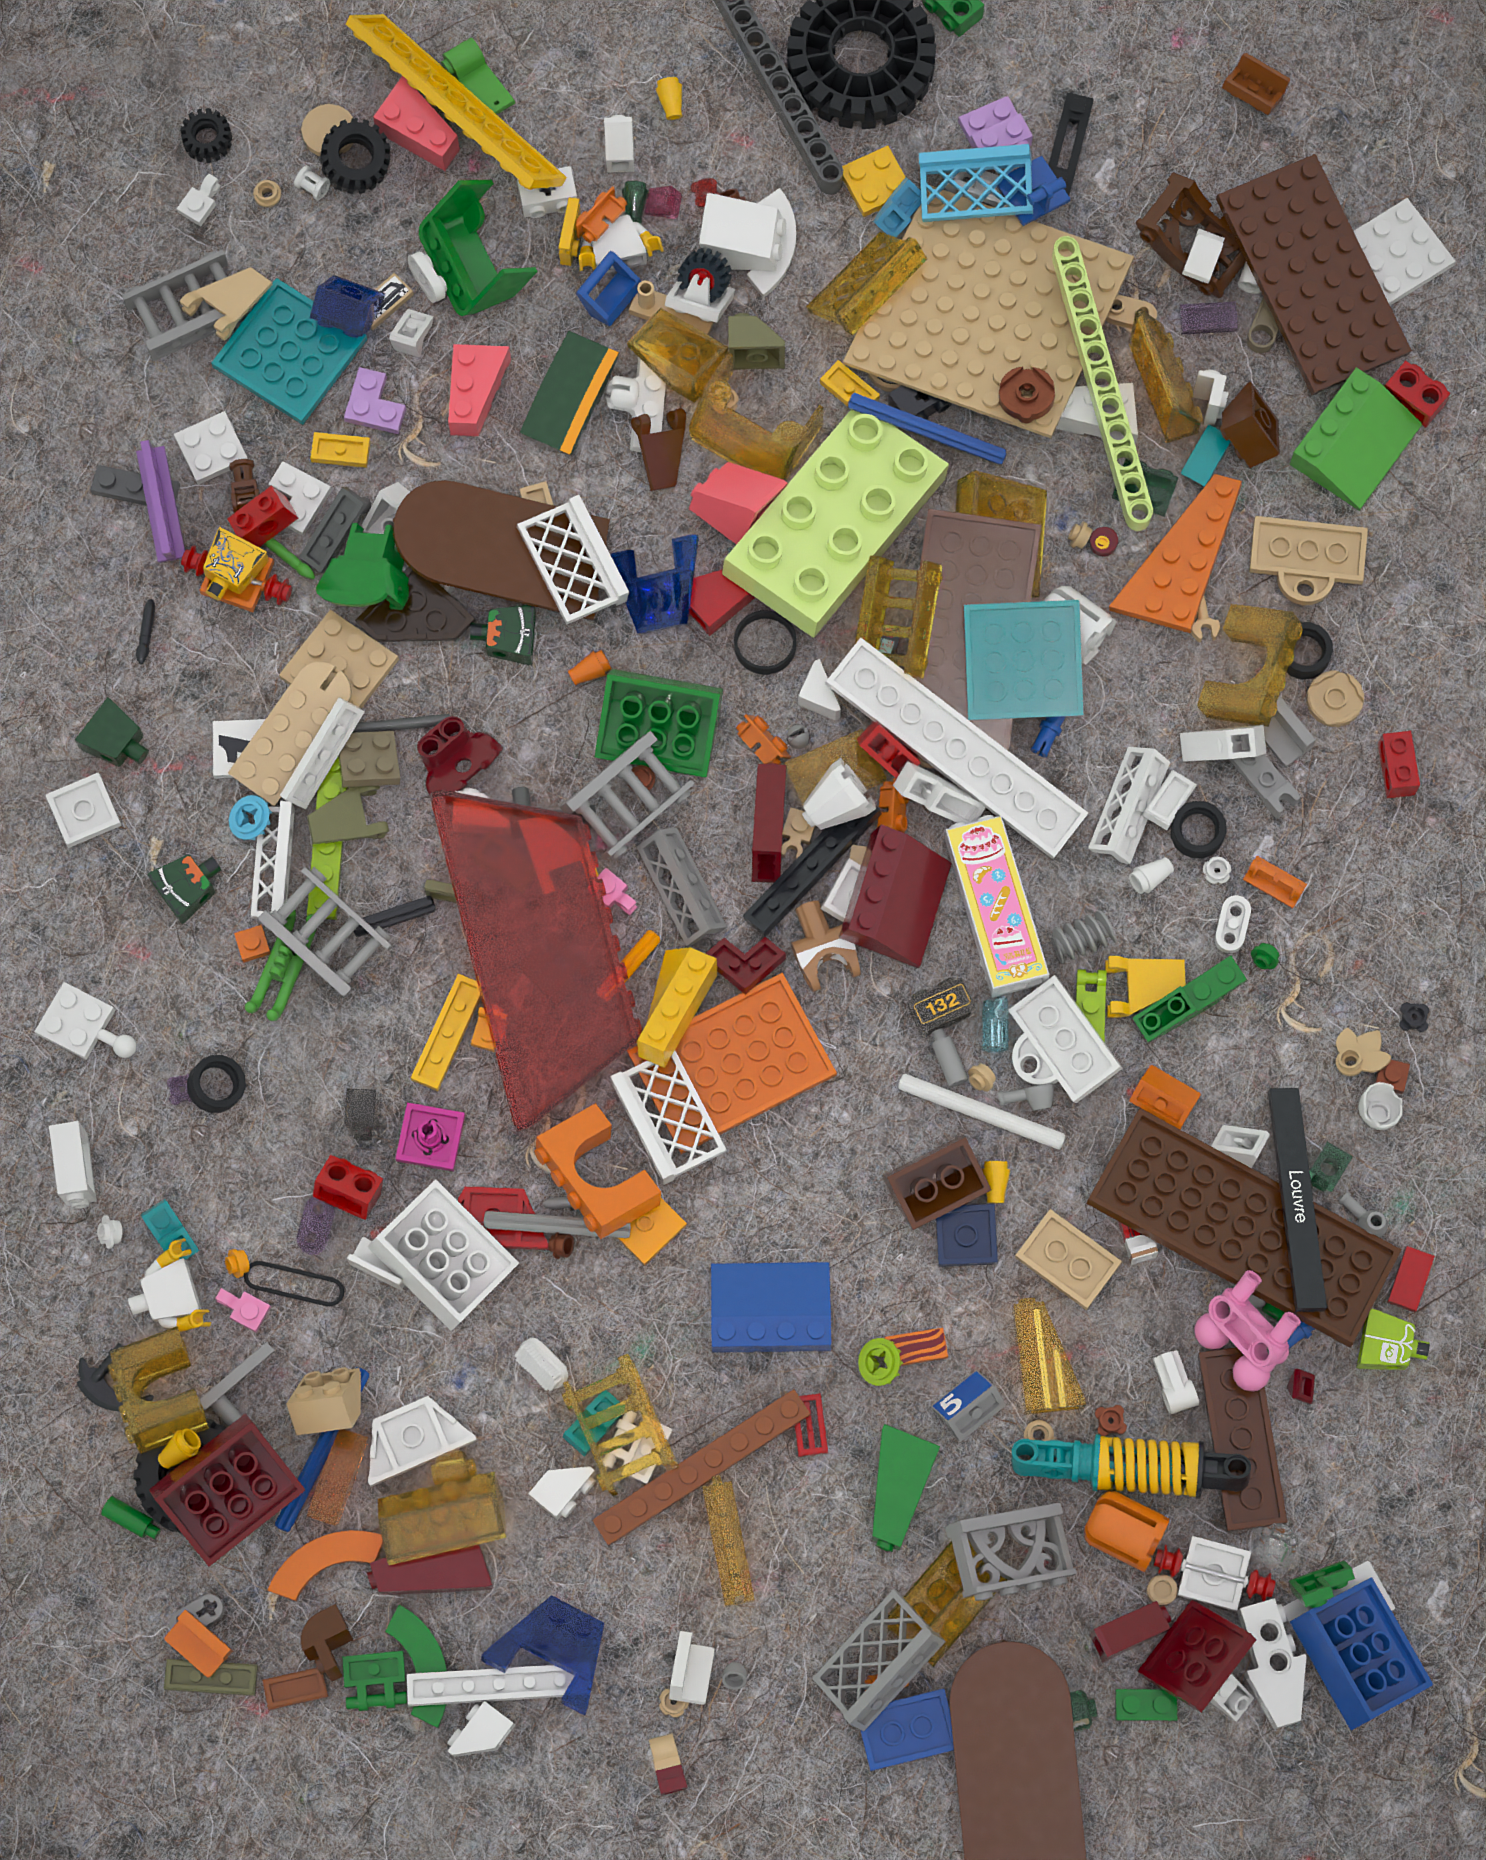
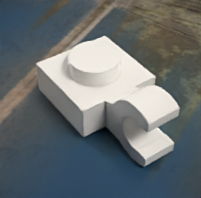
M208 174L203 180L199 191L192 187L177 207L178 213L201 227L216 206L215 201L211 198L221 186L217 183L218 179Z

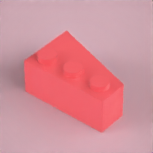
M402 76L373 116L374 124L379 127V133L384 132L389 140L446 171L460 150L458 135L418 90L412 88L407 83L408 80Z
M453 344L448 417L451 435L479 436L492 406L491 403L496 391L499 390L505 370L511 362L509 346Z

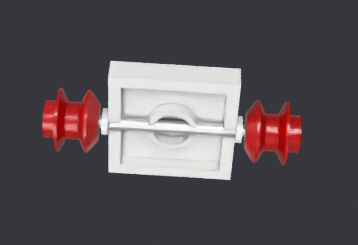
M1195 1536L1191 1537L1186 1559L1182 1561L1183 1555L1180 1548L1172 1553L1168 1551L1165 1544L1163 1550L1157 1549L1153 1564L1154 1567H1158V1574L1163 1569L1169 1570L1171 1578L1177 1575L1179 1570L1183 1571L1177 1596L1235 1612L1238 1609L1242 1588H1246L1249 1599L1254 1594L1261 1595L1262 1602H1264L1266 1597L1272 1598L1276 1580L1271 1579V1573L1266 1577L1259 1576L1258 1569L1254 1570L1248 1579L1246 1571L1251 1551Z

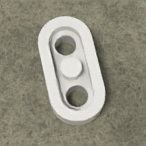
M420 251L409 255V268L427 298L432 303L444 299L447 285L445 280L434 271L430 257Z
M1235 895L1227 898L1221 908L1215 933V944L1224 953L1237 952L1245 940L1251 906L1248 900L1242 896ZM1234 908L1238 909L1240 911V915L1233 916L1230 913V910ZM1227 935L1232 936L1234 942L1231 944L1226 943L1224 937Z

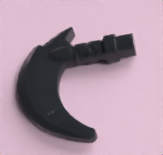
M119 1342L113 1349L111 1348L108 1352L109 1355L99 1365V1368H90L84 1358L79 1359V1376L81 1381H78L77 1385L81 1392L97 1406L120 1412L140 1408L151 1402L154 1396H125L113 1390L105 1381L106 1374L115 1366V1363L122 1360V1356L127 1351Z

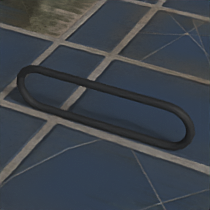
M264 1261L250 1263V1269L256 1265H262L330 1281L339 1286L340 1295L333 1302H325L254 1285L249 1281V1272L244 1273L245 1283L254 1290L314 1304L334 1306L342 1301L344 1296L343 1284L335 1278Z

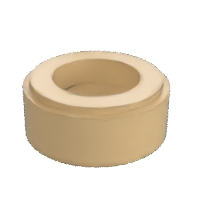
M1157 1575L1147 1585L1149 1600L1151 1602L1157 1601L1159 1606H1166L1172 1603L1178 1593L1176 1582L1168 1575Z

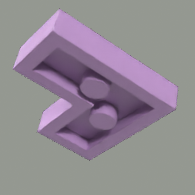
M359 367L344 415L345 422L399 434L406 407L403 404L381 399L387 379L386 373Z

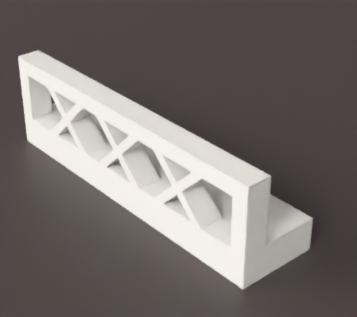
M1127 748L1088 847L1092 852L1111 854L1119 862L1131 864L1148 820L1142 815L1160 789L1170 761L1156 749ZM1135 756H1142L1140 764L1132 769L1131 766ZM1131 781L1130 789L1122 794L1123 786ZM1121 806L1120 815L1112 820L1113 811ZM1111 832L1112 835L1108 845H1102L1103 837Z
M280 801V807L268 806L272 814L279 815L278 827L271 831L266 826L264 832L266 831L269 835L265 838L264 834L257 836L251 919H257L264 912L258 911V904L267 894L272 897L270 913L274 910L278 911L288 900L295 816L292 801ZM273 839L277 843L276 854L269 859L263 853V846ZM262 857H263V859L266 861V863H265L263 866H262ZM271 866L274 870V882L267 887L261 881V874ZM261 885L264 890L259 894Z

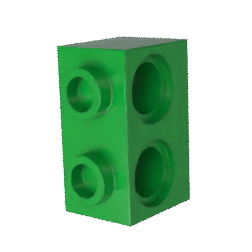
M922 0L926 10L931 14L935 13L941 19L943 26L949 32L953 31L958 37L962 36L983 18L984 4L980 0ZM956 12H964L966 15L959 16V15H956L955 13H956Z

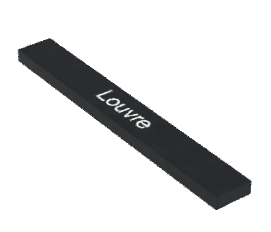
M1270 1088L1268 1098L1295 1312H1325L1327 1304L1299 1088Z

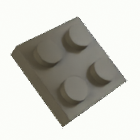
M394 731L352 733L338 755L342 787L400 785L401 778Z

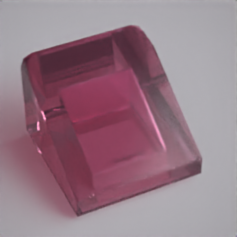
M673 186L649 188L644 213L650 216L677 219L682 194Z

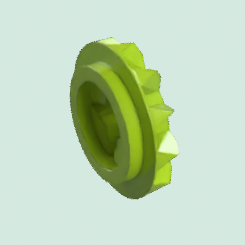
M875 1338L863 1346L859 1354L858 1366L862 1377L868 1383L875 1386L892 1384V1380L900 1375L898 1373L899 1367L903 1364L899 1355L901 1351L896 1348L893 1341ZM874 1356H877V1357H884V1356H885L884 1362L886 1363V1366H888V1367H887V1368L879 1367V1364H880V1363L877 1361V1359H876Z

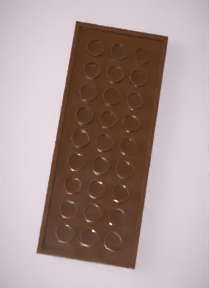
M1141 1108L1136 1113L1086 1203L1234 1285L1239 1282L1246 1271L1255 1272L1259 1275L1262 1282L1257 1286L1252 1295L1283 1312L1295 1314L1300 1321L1351 1348L1402 1250L1313 1202L1327 1309L1325 1312H1295L1279 1183Z

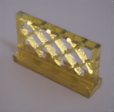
M879 232L806 308L809 313L842 325L846 333L854 335L925 263L927 257L916 239L908 237L906 240H902ZM882 243H886V247L876 250ZM885 256L884 260L875 262L876 259ZM868 262L867 266L859 268L862 264ZM866 275L865 279L856 281V278ZM849 281L848 285L840 287L843 283ZM848 294V297L837 301V297ZM830 300L829 304L821 306L824 302Z
M721 1475L712 1476V1485L703 1486L702 1490L724 1604L727 1607L752 1602L755 1599L732 1481L722 1483Z

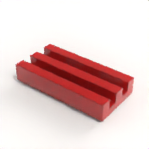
M821 1393L799 1396L810 1414L809 1401H815L821 1447L815 1448L812 1417L810 1415L806 1418L809 1449H804L801 1424L798 1423L794 1426L798 1458L808 1455L828 1454Z

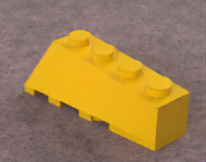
M691 947L665 950L647 1023L637 1040L638 1057L665 1068L717 977V958Z

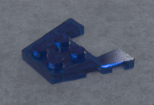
M690 534L672 539L675 568L646 576L637 577L634 550H624L610 554L629 591L627 602L625 603L637 634H646L688 624L699 541L698 535Z
M551 1595L482 1654L481 1661L506 1673L520 1648H523L574 1675L573 1680L561 1698V1703L585 1716L588 1711L604 1622Z

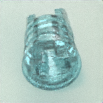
M1005 996L997 997L995 1001L985 1000L983 1002V1051L1005 1052L1009 1050L1008 1000Z

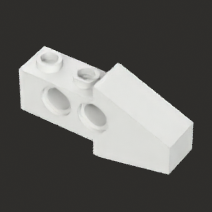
M1274 1598L1240 1608L1237 1614L1242 1629L1251 1633L1257 1639L1249 1649L1255 1669L1244 1673L1248 1685L1273 1729L1298 1723L1301 1721L1306 1654L1293 1657L1292 1652L1296 1651L1292 1635H1286L1283 1623L1287 1619L1282 1604L1277 1605ZM1262 1626H1270L1275 1630L1276 1637L1274 1641H1266L1261 1637L1260 1630ZM1279 1655L1284 1659L1285 1668L1282 1671H1276L1271 1667V1656Z

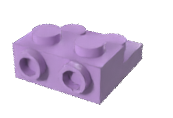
M1008 96L964 114L958 119V123L972 148L1021 144L1032 145L1033 135L1021 113L1017 114Z

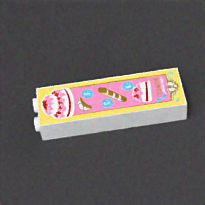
M986 815L979 818L977 822L969 824L959 822L951 825L949 829L945 830V842L991 997L1042 985L1049 979V971L1002 816Z

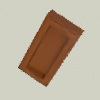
M317 1667L262 1680L269 1711L329 1697L325 1675H321Z

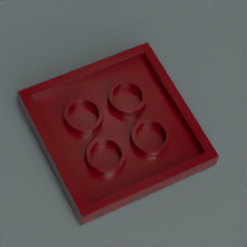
M1191 1600L1137 1672L1143 1678L1202 1713L1257 1639L1246 1630L1196 1601Z

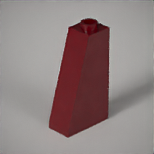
M767 763L758 764L752 845V882L774 883L781 876L786 765Z
M473 1527L371 1562L372 1571L367 1572L372 1590L378 1588L381 1595L479 1591L494 1588Z

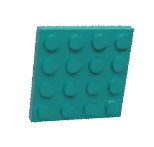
M276 278L272 286L260 298L211 364L217 371L303 425L368 339L367 335Z
M1079 600L964 605L968 720L1084 715Z

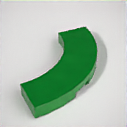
M399 1605L385 1632L404 1646L413 1661L416 1673L447 1672L445 1658L434 1635L416 1615ZM447 1704L414 1706L411 1715L439 1728Z

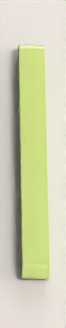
M1063 236L1055 242L1052 261L1125 522L1131 530L1142 531L1149 526L1153 514L1152 503L1079 244L1073 237ZM1068 249L1072 252V255L1064 257L1058 251ZM1076 275L1079 281L1071 283L1066 279V276ZM1075 301H1083L1087 307L1079 309L1073 303ZM1088 326L1094 330V333L1086 335L1080 329ZM1098 353L1102 359L1092 361L1089 359L1088 354ZM1097 379H1105L1109 386L1099 387L1095 381ZM1112 405L1115 407L1116 412L1108 414L1102 407ZM1113 431L1121 432L1124 438L1115 440L1110 436V433ZM1121 457L1128 458L1131 465L1127 467L1118 464L1117 459ZM1134 484L1138 487L1139 491L1130 493L1126 491L1124 486ZM1141 510L1145 513L1146 518L1138 520L1133 517L1132 512Z

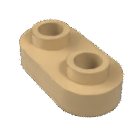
M1117 295L1114 304L1119 305L1121 309L1115 310L1111 308L1106 319L1110 324L1137 331H1148L1156 323L1157 311L1149 302ZM1144 311L1148 316L1142 317L1139 315V312Z

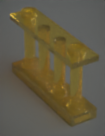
M870 555L855 644L862 638L879 651L882 636L909 638L907 655L882 654L897 666L905 667L904 674L923 679L928 664L927 654L938 589L942 581V566L923 560L921 570L893 568L894 561ZM891 580L919 582L916 599L889 596ZM886 609L914 610L912 626L884 624Z
M628 1353L617 1358L621 1366L616 1369L617 1372L576 1391L569 1381L563 1383L566 1392L562 1393L563 1400L568 1410L574 1409L600 1473L596 1474L598 1483L603 1491L608 1490L613 1497L618 1495L614 1483L654 1464L658 1466L663 1464L668 1472L679 1467L635 1363ZM620 1383L629 1385L632 1394L628 1395V1399L586 1418L580 1404L581 1401ZM631 1410H634V1412L640 1410L643 1421L639 1422L640 1426L597 1444L591 1430L592 1428ZM640 1438H652L655 1448L651 1449V1453L609 1472L603 1455Z

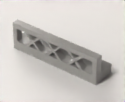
M677 828L659 829L637 846L686 946H692L707 934L720 933L727 927ZM654 843H656L659 849L658 860L653 859L648 849ZM664 868L669 869L672 875L670 885L666 884L663 879ZM677 893L681 894L684 899L683 910L678 909L675 903ZM689 918L694 919L699 928V931L691 935L688 929Z

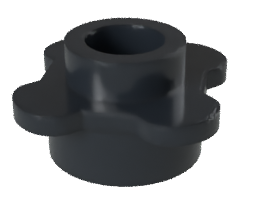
M1408 1002L1401 1005L1402 1020L1399 1023L1400 1028L1404 1031L1417 1029L1419 1032H1425L1429 1026L1426 1022L1429 1013L1428 1006L1425 1004H1410ZM1412 1015H1416L1417 1019L1413 1020Z

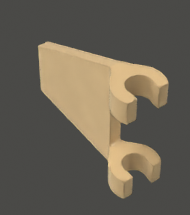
M250 267L185 294L181 298L180 304L184 306L182 311L190 317L196 313L202 301H205L222 313L224 317L219 318L213 326L217 330L216 335L225 341L232 334L239 320L272 286V282Z

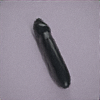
M149 599L144 607L139 646L136 649V658L141 665L144 664L150 651L149 644L155 615V603L152 599Z

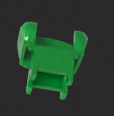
M352 523L344 556L339 555L338 558L331 559L329 566L316 586L317 594L325 601L335 605L364 607L387 599L390 602L389 607L391 609H403L409 596V578L402 572L404 560L399 554L397 547H395L393 526L386 525L384 534L363 533V527L358 523Z

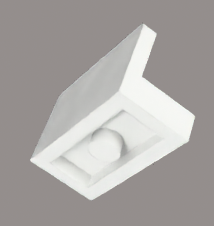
M362 1237L354 1254L349 1253L347 1257L349 1264L402 1291L405 1286L402 1279L398 1278L368 1248L372 1241Z
M680 1631L669 1699L704 1705L706 1703L715 1650L712 1647L691 1644L692 1633Z

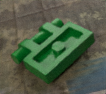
M404 1651L342 1657L344 1687H357V1696L346 1697L347 1709L359 1708V1711H368L369 1707L386 1706L388 1709L396 1708L397 1704L408 1703L407 1691L395 1692L394 1683L406 1682ZM384 1684L385 1693L368 1695L367 1686Z

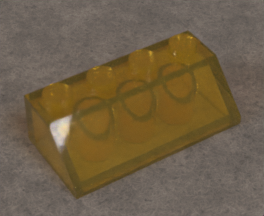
M495 1471L378 1499V1520L388 1565L506 1538L504 1498Z
M952 1541L903 1596L924 1621L946 1641L927 1662L932 1667L944 1656L992 1599L975 1601L974 1596L963 1598L962 1592H964ZM969 1542L970 1549H971V1553H972V1557H973V1556L977 1555V1553H976V1551L973 1549L971 1543ZM981 1559L977 1562L975 1570L978 1580L982 1583H987L990 1580L989 1573L986 1571L981 1575L979 1573L980 1568L985 1564ZM1000 1576L999 1582L1007 1581V1579ZM899 1603L888 1614V1619L900 1618L901 1605ZM917 1623L907 1624L906 1639H913L922 1628ZM900 1624L888 1625L887 1630L899 1639Z

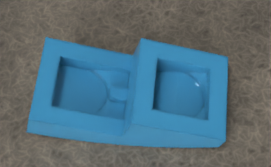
M905 177L875 217L873 222L893 241L912 221L909 217L921 205V190Z

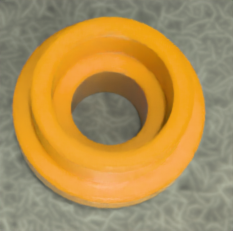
M236 1249L228 1251V1257H225V1266L228 1273L233 1274L236 1278L243 1277L244 1273L249 1272L250 1269L245 1251H237Z

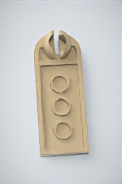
M313 662L300 670L228 772L229 775L274 807L281 800L280 794L337 699L340 697L348 702L350 701L351 684L342 670L338 671L326 690L321 688L331 672H334L337 668L330 663Z

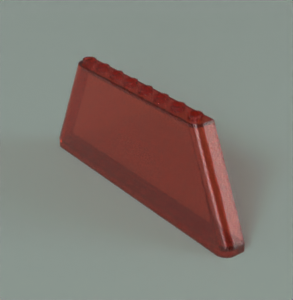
M447 790L431 792L432 809L516 1132L528 1130L633 1047L642 1033L639 1018L634 1019L631 1009L635 1007L633 993L631 990L627 991L624 980L628 979L624 962L619 963L617 952L621 951L617 934L612 935L610 924L613 923L610 907H605L602 896L606 895L602 878L597 879L595 868H599L595 851L590 852L588 841L591 840L590 828L588 823L583 824L582 817L578 815Z

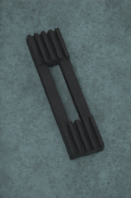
M1067 92L1049 167L1057 179L1059 177L1064 179L1066 183L1064 190L1070 196L1094 98ZM1069 122H1072L1074 125L1078 123L1068 169L1059 168L1057 164L1067 125Z

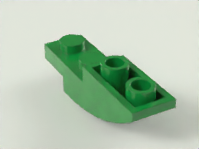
M1230 955L1185 986L1178 987L1132 1019L1149 1043L1224 999L1225 995L1248 980Z

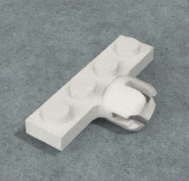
M642 343L639 346L636 378L614 376L607 388V394L611 396L610 398L606 397V402L610 409L626 411L632 415V418L648 414L651 420V434L662 432L669 348ZM632 428L630 450L641 452L638 436Z

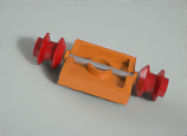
M192 546L190 550L186 549L181 559L184 572L188 573L190 569H194L197 577L204 574L203 567L208 556V550H204L200 554L197 553L196 546ZM268 557V563L241 594H237L227 588L219 601L254 612L262 591L266 601L274 597L277 598V605H281L283 601L287 602L289 600L292 586L289 585L288 578L283 582H279L277 574L268 579L274 565V560ZM205 576L199 591L202 595L212 598L205 592L212 580Z

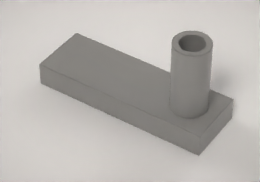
M268 1342L264 1343L201 1397L198 1402L205 1410L211 1407L229 1427L242 1415L225 1394L275 1352Z

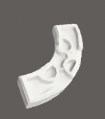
M780 188L758 202V204L778 208L782 218L786 220V234L782 235L780 243L783 250L782 259L777 262L776 271L751 270L747 273V279L762 298L771 293L785 277L796 248L794 214L787 197Z

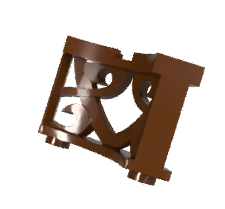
M1173 172L1167 179L1169 185L1143 219L1138 218L1135 222L1140 231L1139 236L1169 266L1196 285L1201 293L1207 296L1212 294L1221 298L1224 295L1223 291L1243 267L1246 260L1224 215L1219 219L1209 210L1212 204L1202 194L1195 180ZM1187 211L1192 215L1191 220L1183 218L1187 216ZM1165 213L1170 217V220L1164 219L1159 222ZM1158 222L1163 225V231L1160 226L1156 225ZM1200 223L1205 228L1204 231L1225 238L1218 261L1226 269L1219 278L1211 276L1207 284L1182 274L1189 253L1182 250L1179 239V225L1193 227ZM1236 250L1239 251L1232 261L1226 257ZM1217 262L1213 270L1214 273H1217L1219 271V265Z

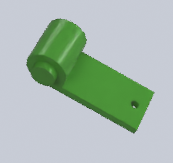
M470 37L442 54L444 60L441 61V65L496 115L515 104L513 97L485 63L483 53L473 38Z

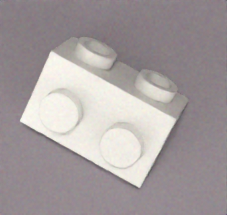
M1210 369L1205 371L1199 370L1193 392L1194 398L1208 400L1203 424L1205 427L1208 425L1214 427L1216 419L1222 420V412L1225 409L1229 393L1223 391L1226 375H1221L1218 371Z

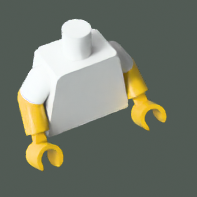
M629 215L619 216L614 223L604 218L603 221L609 225V228L600 238L591 243H588L585 239L583 241L578 257L579 270L583 271V268L586 266H591L594 270L609 251H613L629 268L647 264L646 250L649 257L653 256L652 251L654 250L664 251L659 236H653L640 223L632 222ZM611 266L607 273L614 272L616 270L613 266Z
M185 1238L172 1241L169 1249L159 1255L146 1270L145 1277L140 1280L144 1293L128 1298L133 1315L149 1310L153 1321L159 1322L163 1328L179 1332L197 1327L211 1326V1322H203V1315L210 1311L201 1308L188 1262L184 1258L180 1259V1257L191 1254V1249L184 1251L181 1249L182 1242L186 1241Z

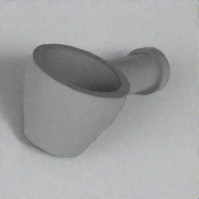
M1053 1083L1007 1092L999 1091L1000 1105L1004 1106L1007 1103L1027 1100L1033 1111L1051 1108L1054 1095Z
M1349 1192L1338 1201L1358 1218L1357 1226L1379 1238L1386 1233L1388 1221L1382 1212L1378 1210L1367 1211ZM1371 1218H1377L1380 1226H1373Z

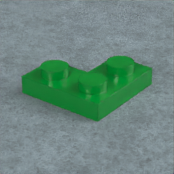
M1344 1560L1294 1578L1288 1582L1292 1593L1305 1607L1316 1608L1326 1604L1327 1599L1334 1597L1332 1590L1347 1586L1348 1581L1354 1580L1355 1576L1352 1567Z

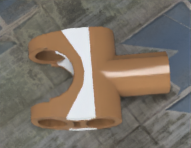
M819 900L804 903L795 909L805 938L791 942L792 951L799 970L812 992L821 989L817 977L818 968L828 960L841 962L846 969H849L853 978L861 975L855 944L839 938L842 925L833 928L829 927L824 912L820 909L821 904Z

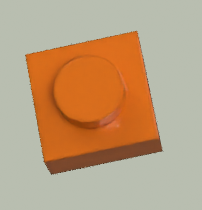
M262 924L234 933L243 963L271 953Z

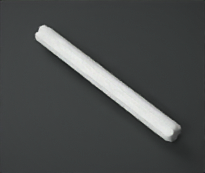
M903 1074L898 1084V1088L904 1092L1055 1149H1061L1064 1143V1133L913 1076Z

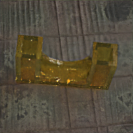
M1231 604L1223 626L1224 632L1232 642L1266 647V662L1262 670L1254 678L1244 683L1229 684L1205 680L1197 707L1206 718L1269 727L1271 718L1275 716L1277 711V700L1280 691L1285 687V676L1288 666L1292 664L1294 659L1296 642L1302 635V623L1292 611Z
M178 1326L110 1351L112 1364L108 1365L109 1372L113 1381L118 1382V1384L113 1385L118 1401H123V1405L119 1406L121 1417L124 1423L128 1422L129 1425L124 1427L129 1444L135 1443L140 1454L168 1444L178 1430L188 1428L198 1433L209 1429L203 1405L195 1388L160 1401L141 1399L145 1389L155 1380L192 1366L186 1344Z

